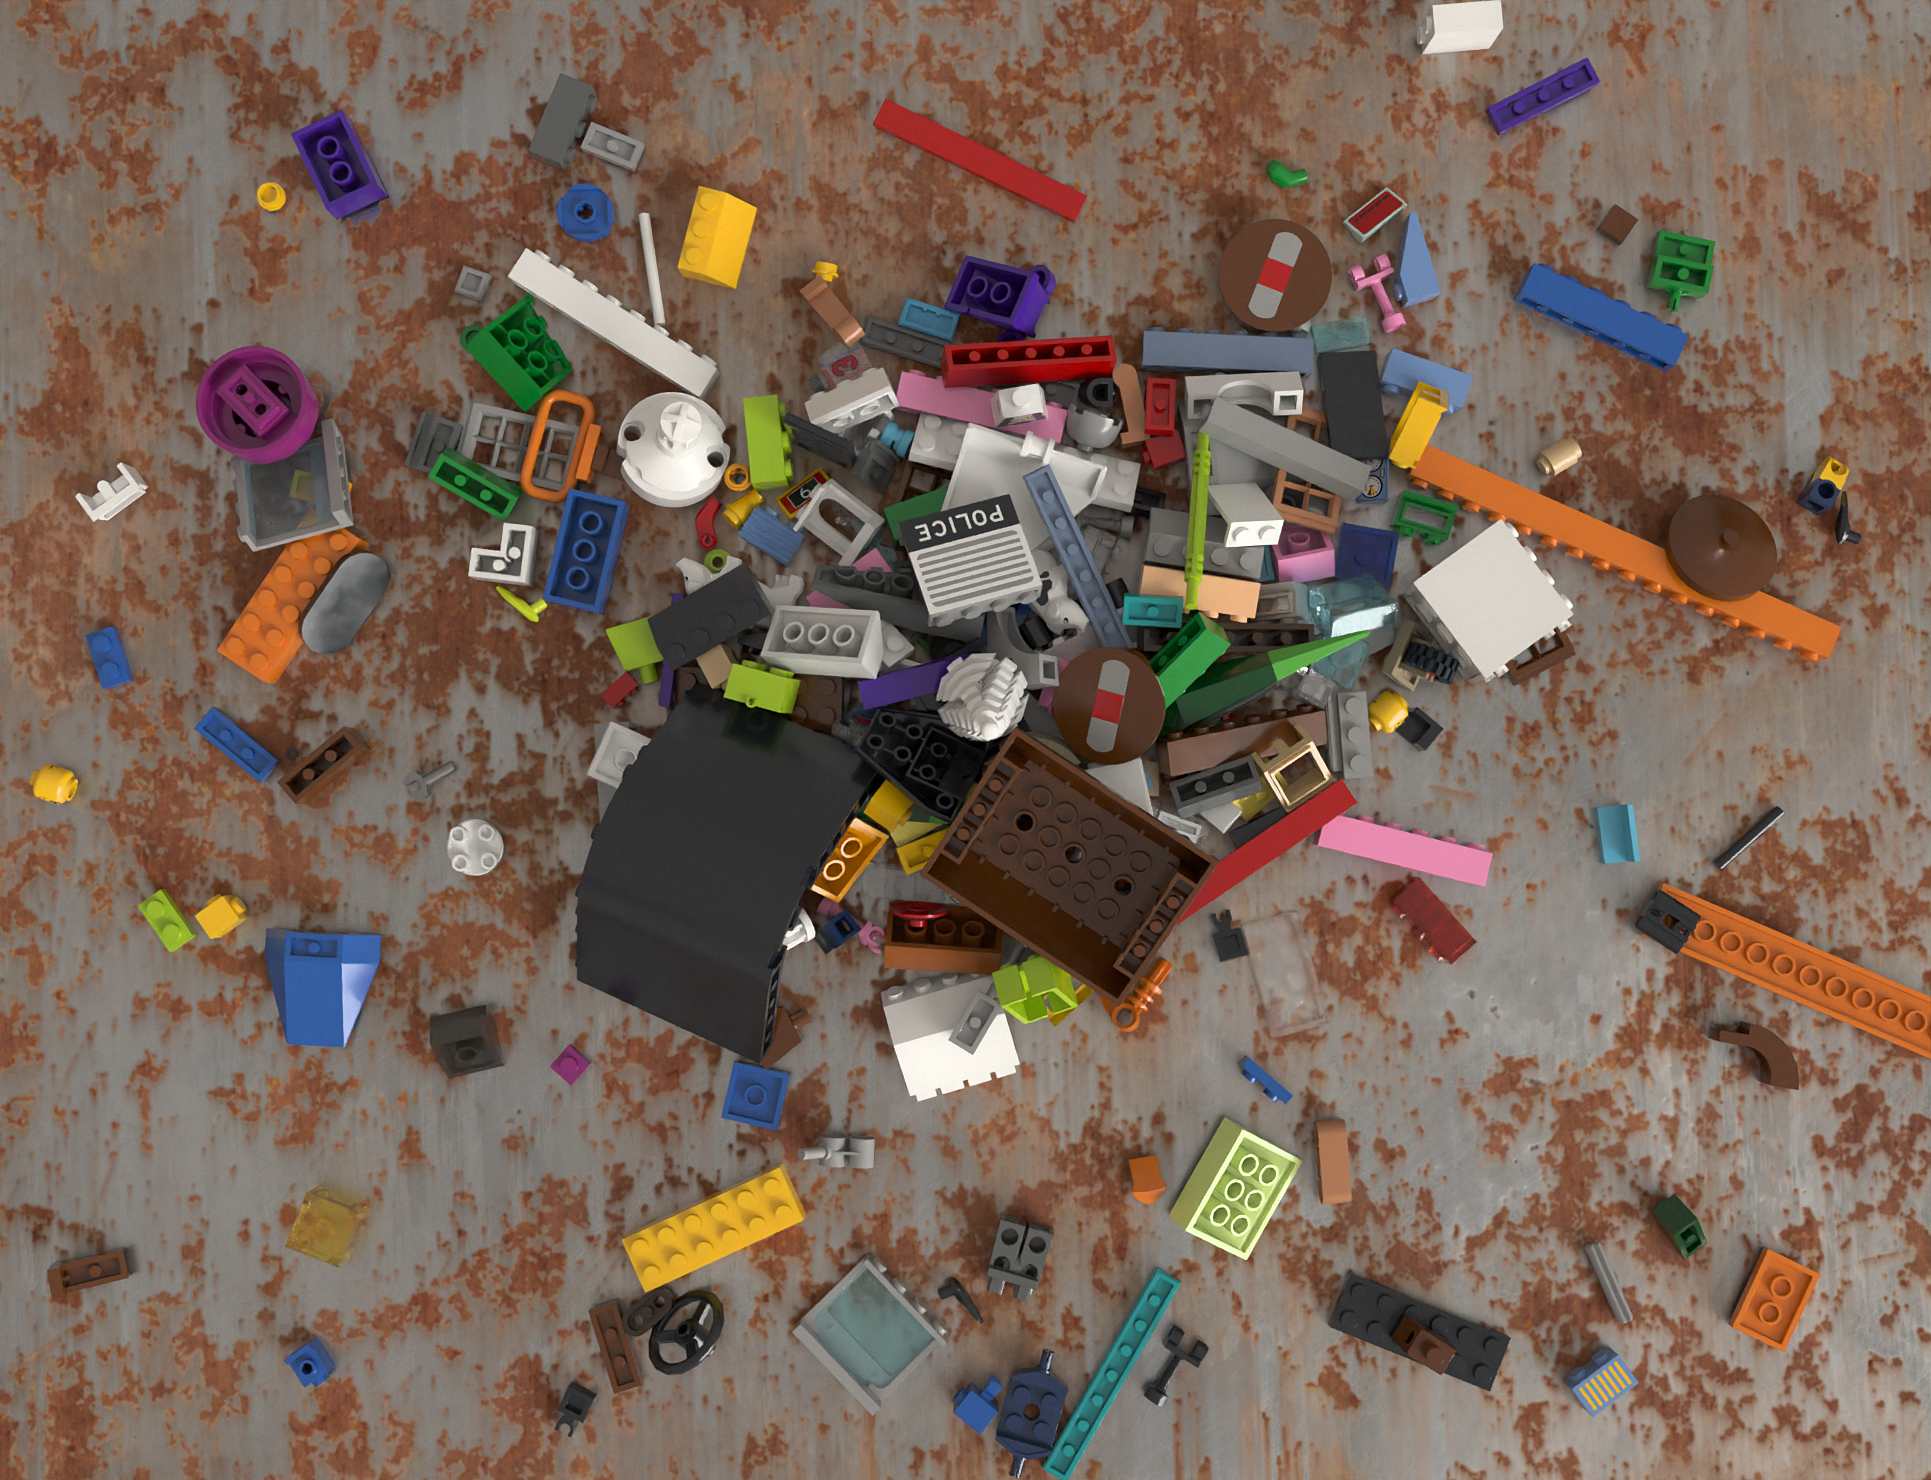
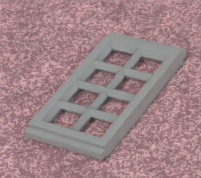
M469 401L457 452L472 460L477 441L493 444L494 448L490 464L475 463L502 479L520 483L524 452L527 451L526 444L530 427L534 426L536 416ZM483 415L500 419L496 439L478 435ZM547 419L545 429L548 430L544 450H539L537 454L542 456L538 475H532L531 481L536 487L557 492L564 487L580 426ZM507 421L524 424L520 445L502 441ZM555 432L572 435L568 456L550 452ZM501 446L518 450L513 471L496 467ZM548 457L566 461L561 482L544 478Z

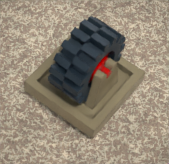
M1405 619L1402 627L1396 633L1395 643L1390 653L1384 659L1382 672L1402 688L1414 692L1419 679L1430 683L1438 681L1447 685L1451 684L1460 662L1453 658V656L1445 654L1446 651L1442 650L1440 646L1435 645L1437 641L1417 623Z

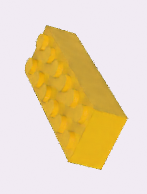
M783 1162L628 1232L623 1237L622 1242L646 1293L804 1220L806 1213Z

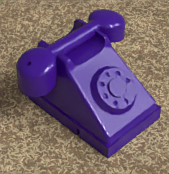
M966 255L944 307L948 311L1007 330L1000 334L996 342L1028 340L1027 337H1036L1035 326L1044 305L1050 304L1048 296L1055 289L1056 279L1054 274L1044 265H1036L1028 271Z

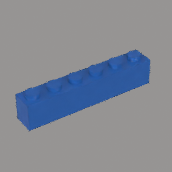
M1534 263L1527 270L1513 301L1665 372L1676 365L1689 337L1688 334L1682 332L1679 326L1671 323L1664 324L1656 320V316L1649 312H1639L1630 308L1631 305L1626 301L1613 300L1606 297L1602 290L1594 287L1587 288L1579 284V280L1572 276L1559 275L1549 265Z

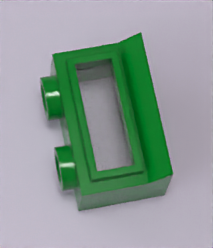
M1404 490L1398 494L1389 527L1396 529L1395 533L1412 537L1415 534L1422 536L1423 541L1426 543L1439 545L1440 542L1443 543L1449 539L1459 506Z

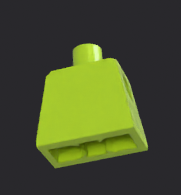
M650 617L606 629V633L624 670L628 673L639 671L643 685L660 681L655 665L664 663V658L656 646L647 621Z

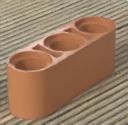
M1345 1120L1314 1121L1321 1204L1351 1202V1179Z

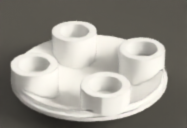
M469 819L461 822L450 831L447 840V854L452 867L459 872L473 876L486 874L499 864L503 855L502 837L499 831L487 821Z

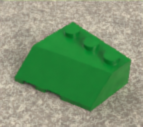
M530 293L484 327L465 347L524 412L542 399L545 394L552 390L573 370L557 341L551 339L545 329L547 323L543 316H538L532 306L534 300Z

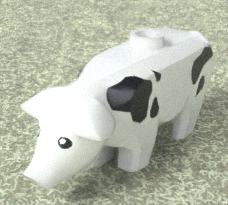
M1048 538L1031 552L1043 585L1040 597L1028 605L1046 622L1052 632L1060 636L1063 635L1064 629H1079L1085 633L1089 628L1090 621L1079 604L1072 600L1077 594L1063 564L1057 566L1054 558L1048 552L1054 548L1051 538Z

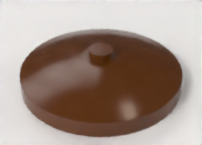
M1721 495L1698 496L1681 505L1666 525L1664 547L1671 567L1687 586L1705 597L1727 602L1744 600L1760 591L1770 581L1775 572L1777 549L1772 533L1762 518L1740 501Z

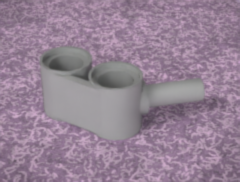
M821 1135L818 1147L801 1148L797 1151V1156L799 1160L819 1158V1165L824 1167H843L845 1163H848V1166L852 1168H873L875 1138L871 1136Z

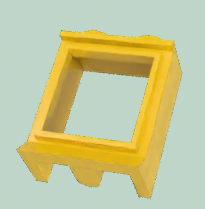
M1418 381L1389 441V459L1392 460L1393 464L1404 469L1408 467L1416 469V463L1419 461L1441 417V413L1449 410L1448 392Z

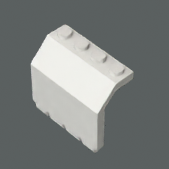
M944 972L934 977L920 978L913 983L903 986H893L881 992L892 1042L910 1096L916 1095L917 1100L921 1101L937 1096V1088H941L942 1094L964 1088L963 1081L967 1079L969 1085L973 1086L992 1080L991 1072H995L997 1078L1016 1073L1015 1065L1020 1063L1002 1007L973 1055L948 1040L976 992L979 990L984 994L987 993L994 981L992 975Z

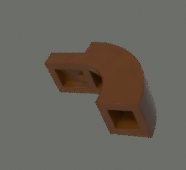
M1740 1021L1739 1027L1721 1024V1029L1710 1027L1709 1039L1743 1045L1755 1054L1760 1065L1759 1082L1771 1086L1799 1090V1073L1794 1056L1784 1041L1772 1031Z

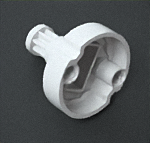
M665 392L647 397L629 411L621 425L616 450L617 454L624 458L620 472L626 483L637 495L653 504L664 507H684L695 504L710 495L723 478L730 457V447L722 439L726 427L713 408L694 396L678 392ZM632 432L637 434L639 439L628 441L624 435ZM717 458L722 465L717 468L713 467L708 462V459Z

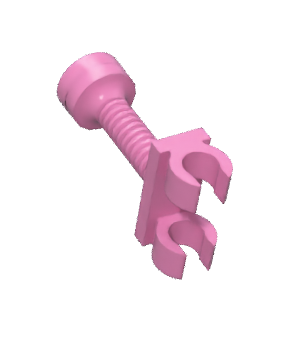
M1384 253L1373 260L1378 272L1377 274L1365 278L1364 271L1358 264L1349 268L1348 275L1356 292L1369 286L1372 287L1382 313L1385 315L1381 325L1385 333H1390L1404 326L1406 322L1402 313H1395L1394 309H1392L1393 307L1381 281L1392 277L1394 273L1389 258Z
M825 897L820 903L817 912L828 918L831 915L837 916L844 909L840 908L839 903ZM852 916L861 928L857 932L861 943L864 946L868 944L869 949L873 953H881V950L877 948L879 944L874 940L881 939L885 943L884 931L880 927L874 926L871 921H868L865 925Z

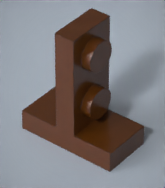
M124 1248L65 1262V1260L54 1262L47 1270L52 1300L65 1297L70 1292L129 1278Z

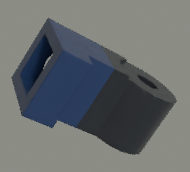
M844 909L816 932L813 939L826 955L834 948L836 949L860 931L861 928L848 911ZM842 920L848 924L850 931L844 927Z

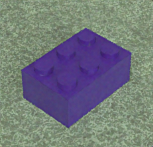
M343 110L291 133L326 210L336 219L388 196L353 121Z

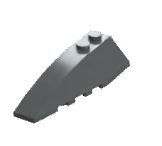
M817 565L811 588L839 603L856 610L878 611L880 613V620L927 634L970 642L978 637L981 638L986 612L973 619L961 618L954 620L947 626L939 627L935 625L928 627V611L915 573H911L909 568H899V572H883L882 567H871V569L866 571H857L855 566Z

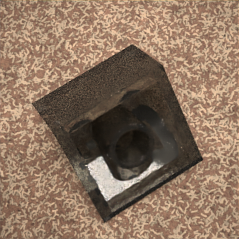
M486 1004L430 1017V1045L448 1078L504 1066L496 1023Z

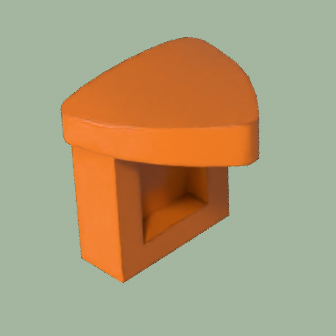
M1157 1155L1130 1159L1129 1167L1133 1186L1131 1187L1132 1194L1143 1203L1152 1204L1156 1202L1167 1188L1166 1181H1162Z

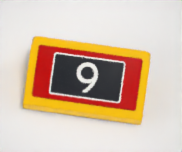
M819 467L777 497L775 501L788 519L793 522L797 519L795 517L799 510L805 504H810L812 498L809 495L818 483L825 484L830 478Z

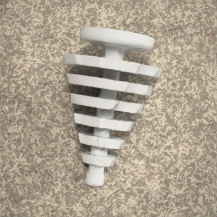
M996 653L971 654L965 660L959 657L947 667L949 672L941 678L936 701L942 699V701L948 700V702L937 711L945 724L949 723L950 726L948 728L958 736L984 742L995 740L1001 736L1004 737L1018 726L1017 723L1023 717L1029 693L1021 700L1020 698L1023 696V689L1026 688L1028 683L1022 671L1014 675L1013 672L1017 669V665L1007 657L999 661L994 659Z

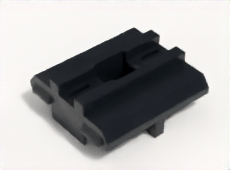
M1658 889L1643 908L1634 927L1650 937L1651 940L1658 942L1677 954L1684 943H1687L1689 940L1688 937L1691 932L1696 929L1701 915L1661 889ZM1665 914L1673 919L1669 928L1662 924L1661 921Z

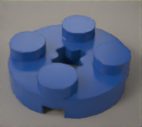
M583 183L572 186L568 189L569 192L558 201L557 218L560 225L570 238L580 242H593L606 237L610 233L615 218L612 201L605 192L593 184ZM585 206H588L593 215L589 216V219L584 220L578 214L584 210Z

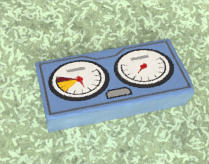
M1389 457L1384 460L1360 461L1372 468L1364 491L1356 498V503L1385 504L1389 499Z

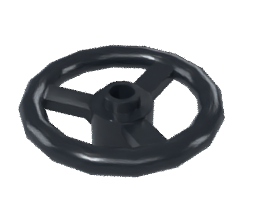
M705 1289L686 1292L674 1301V1307L671 1312L652 1328L648 1341L649 1359L656 1370L666 1375L684 1374L697 1367L714 1352L725 1322L724 1306L715 1293ZM700 1301L691 1319L680 1323L677 1329L664 1330L670 1319L680 1308L692 1302ZM711 1307L713 1310V1322L709 1331L703 1326V1321ZM677 1343L686 1350L687 1359L677 1363L664 1361L660 1354V1344Z

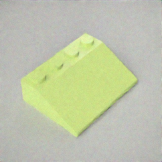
M1224 1117L1168 1217L1185 1231L1247 1260L1300 1167L1302 1160L1246 1127Z

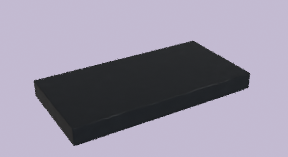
M1375 350L1320 353L1318 363L1329 448L1358 461L1387 459L1389 451Z

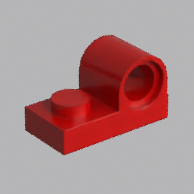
M1147 377L1144 394V434L1173 436L1176 379Z

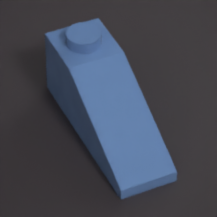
M1416 211L1411 212L1404 222L1394 280L1395 284L1393 285L1395 299L1401 302L1402 308L1435 299L1441 292Z

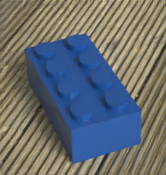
M569 488L543 600L552 604L599 615L605 614L630 510L629 504L622 500Z

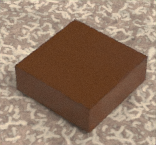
M1614 204L1597 230L1620 245L1638 219Z

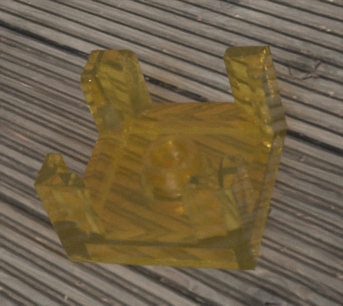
M317 1186L306 1192L285 1247L339 1268L349 1261L353 1251V1247L349 1246L358 1224L365 1220L370 1207L359 1202L349 1206L328 1198L326 1195L330 1191Z

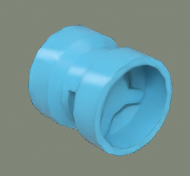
M890 421L880 441L889 449L894 450L896 455L905 458L912 446L915 432L909 429L904 431L899 428L898 424Z

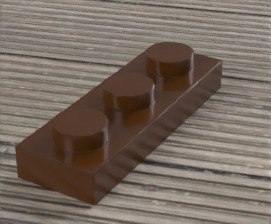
M618 1300L590 1308L588 1312L614 1394L642 1385L643 1379L629 1335L622 1327L623 1316Z

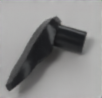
M1842 491L1840 510L1835 526L1836 540L1838 544H1842L1844 541L1858 544L1861 540V534L1850 530L1846 491Z
M951 1277L949 1285L938 1289L939 1297L941 1300H944L954 1295L967 1308L970 1314L982 1324L983 1319L968 1292L959 1280Z

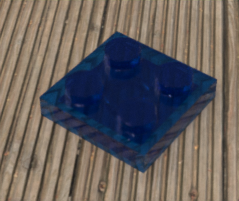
M1343 523L1335 561V576H1333L1332 580L1390 589L1399 532Z

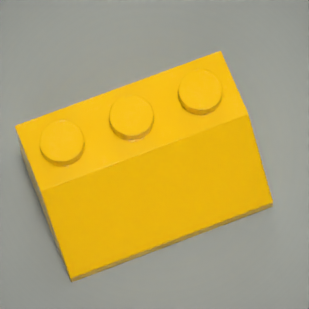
M699 186L677 267L681 275L736 290L757 208L726 192Z

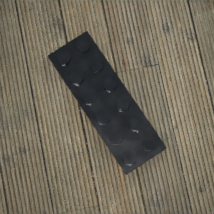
M1350 1271L1348 1272L1328 1323L1331 1328L1420 1363L1406 1354L1391 1339L1404 1315L1407 1314L1453 1343L1456 1353L1445 1369V1374L1489 1392L1491 1391L1511 1339L1508 1335ZM1414 1332L1409 1335L1408 1343L1412 1340Z

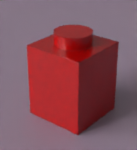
M1178 430L1174 431L1173 436L1161 435L1146 440L1143 444L1144 449L1140 450L1144 465L1150 466L1152 472L1184 462L1186 458Z

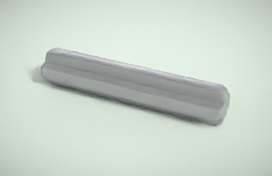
M1592 1241L1586 1244L1585 1250L1616 1320L1620 1324L1631 1321L1633 1315L1601 1243Z

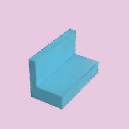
M1633 804L1594 808L1601 864L1640 861Z

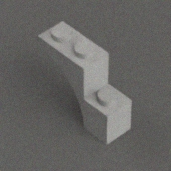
M1008 607L998 612L993 610L987 611L988 653H996L994 659L999 661L1007 657L1015 663L1017 669L1013 673L1016 675L1022 671L1028 683L1025 689L1036 690L1059 686V657L1036 653L1025 643L1016 623L1015 608Z

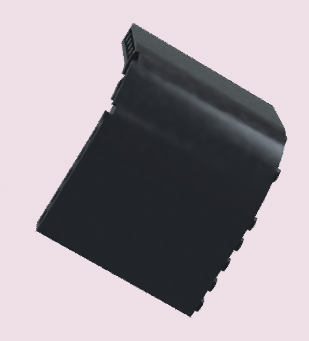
M697 681L690 691H685L678 707L670 710L663 726L656 728L649 744L641 747L633 765L628 764L622 775V782L612 797L601 822L597 823L592 830L591 839H593L586 859L581 882L575 892V896L578 897L575 915H577V925L575 928L577 933L575 950H577L575 962L577 980L760 1064L773 1043L782 967L788 946L783 944L787 931L794 930L803 905H800L799 901L806 887L812 889L827 860L879 783L881 775L855 753V748L757 706L750 708L746 703L725 698L724 692Z

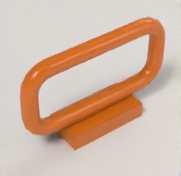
M555 389L543 396L539 404L520 473V484L527 495L540 500L559 503L567 500L569 488L575 489L577 481L591 486L594 471L590 467L598 444L602 445L605 431L602 426L593 424L595 408L588 397L564 389ZM562 400L581 406L584 415L564 487L556 492L534 486L531 476L550 407L553 402Z

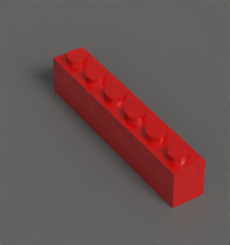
M1112 335L944 345L940 365L944 388L1110 378L1117 358Z

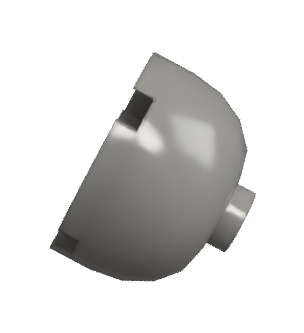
M1071 402L1065 426L1068 435L1077 441V448L1092 452L1093 448L1109 446L1117 438L1124 420L1117 417L1116 421L1109 418L1110 413L1081 403L1079 408H1077L1075 402Z

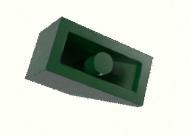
M1675 1194L1669 1198L1661 1199L1655 1205V1208L1651 1210L1656 1223L1684 1260L1707 1244L1698 1218Z

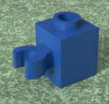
M992 1375L982 1390L973 1383H970L966 1389L964 1387L960 1388L952 1400L954 1402L953 1413L981 1435L998 1413V1404L992 1398L1002 1388L1001 1382Z

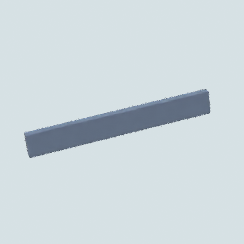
M1050 464L1022 476L1101 648L1130 647L1135 649L1125 626L1122 625L1119 613Z

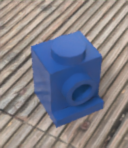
M317 1337L284 1359L285 1363L291 1366L304 1388L311 1383L316 1387L330 1377L327 1372L335 1366ZM307 1363H309V1364L312 1365V1368H313L312 1371H311V1369H310V1367L308 1366Z

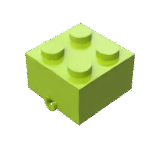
M744 659L742 664L732 663L724 693L725 698L746 703L750 708L757 706L779 713L793 712L801 680L793 678L794 672L770 667V671H766L767 665Z

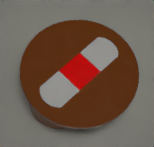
M1268 219L1245 227L1228 243L1220 261L1219 285L1223 299L1234 314L1238 324L1244 330L1254 335H1261L1265 332L1287 331L1305 324L1323 307L1331 289L1332 267L1325 247L1310 230L1292 221Z
M1130 647L1095 648L1078 655L1062 671L1058 679L1059 686H1056L1054 690V717L1062 737L1076 753L1095 763L1118 765L1138 758L1155 742L1165 719V696L1157 675L1141 652Z

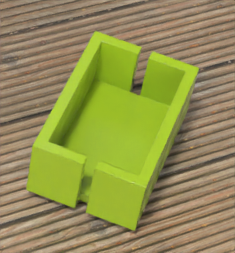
M777 394L743 398L751 484L757 492L790 489V481H795V475L791 459L787 458V453H792V445L783 424L784 417L788 413L785 402L781 403Z
M1040 954L1029 956L1027 961L1019 966L1017 963L1002 965L999 971L992 973L1000 1006L1024 1024L1049 1016L1043 996L1044 993H1048L1053 1014L1078 1007L1070 974Z

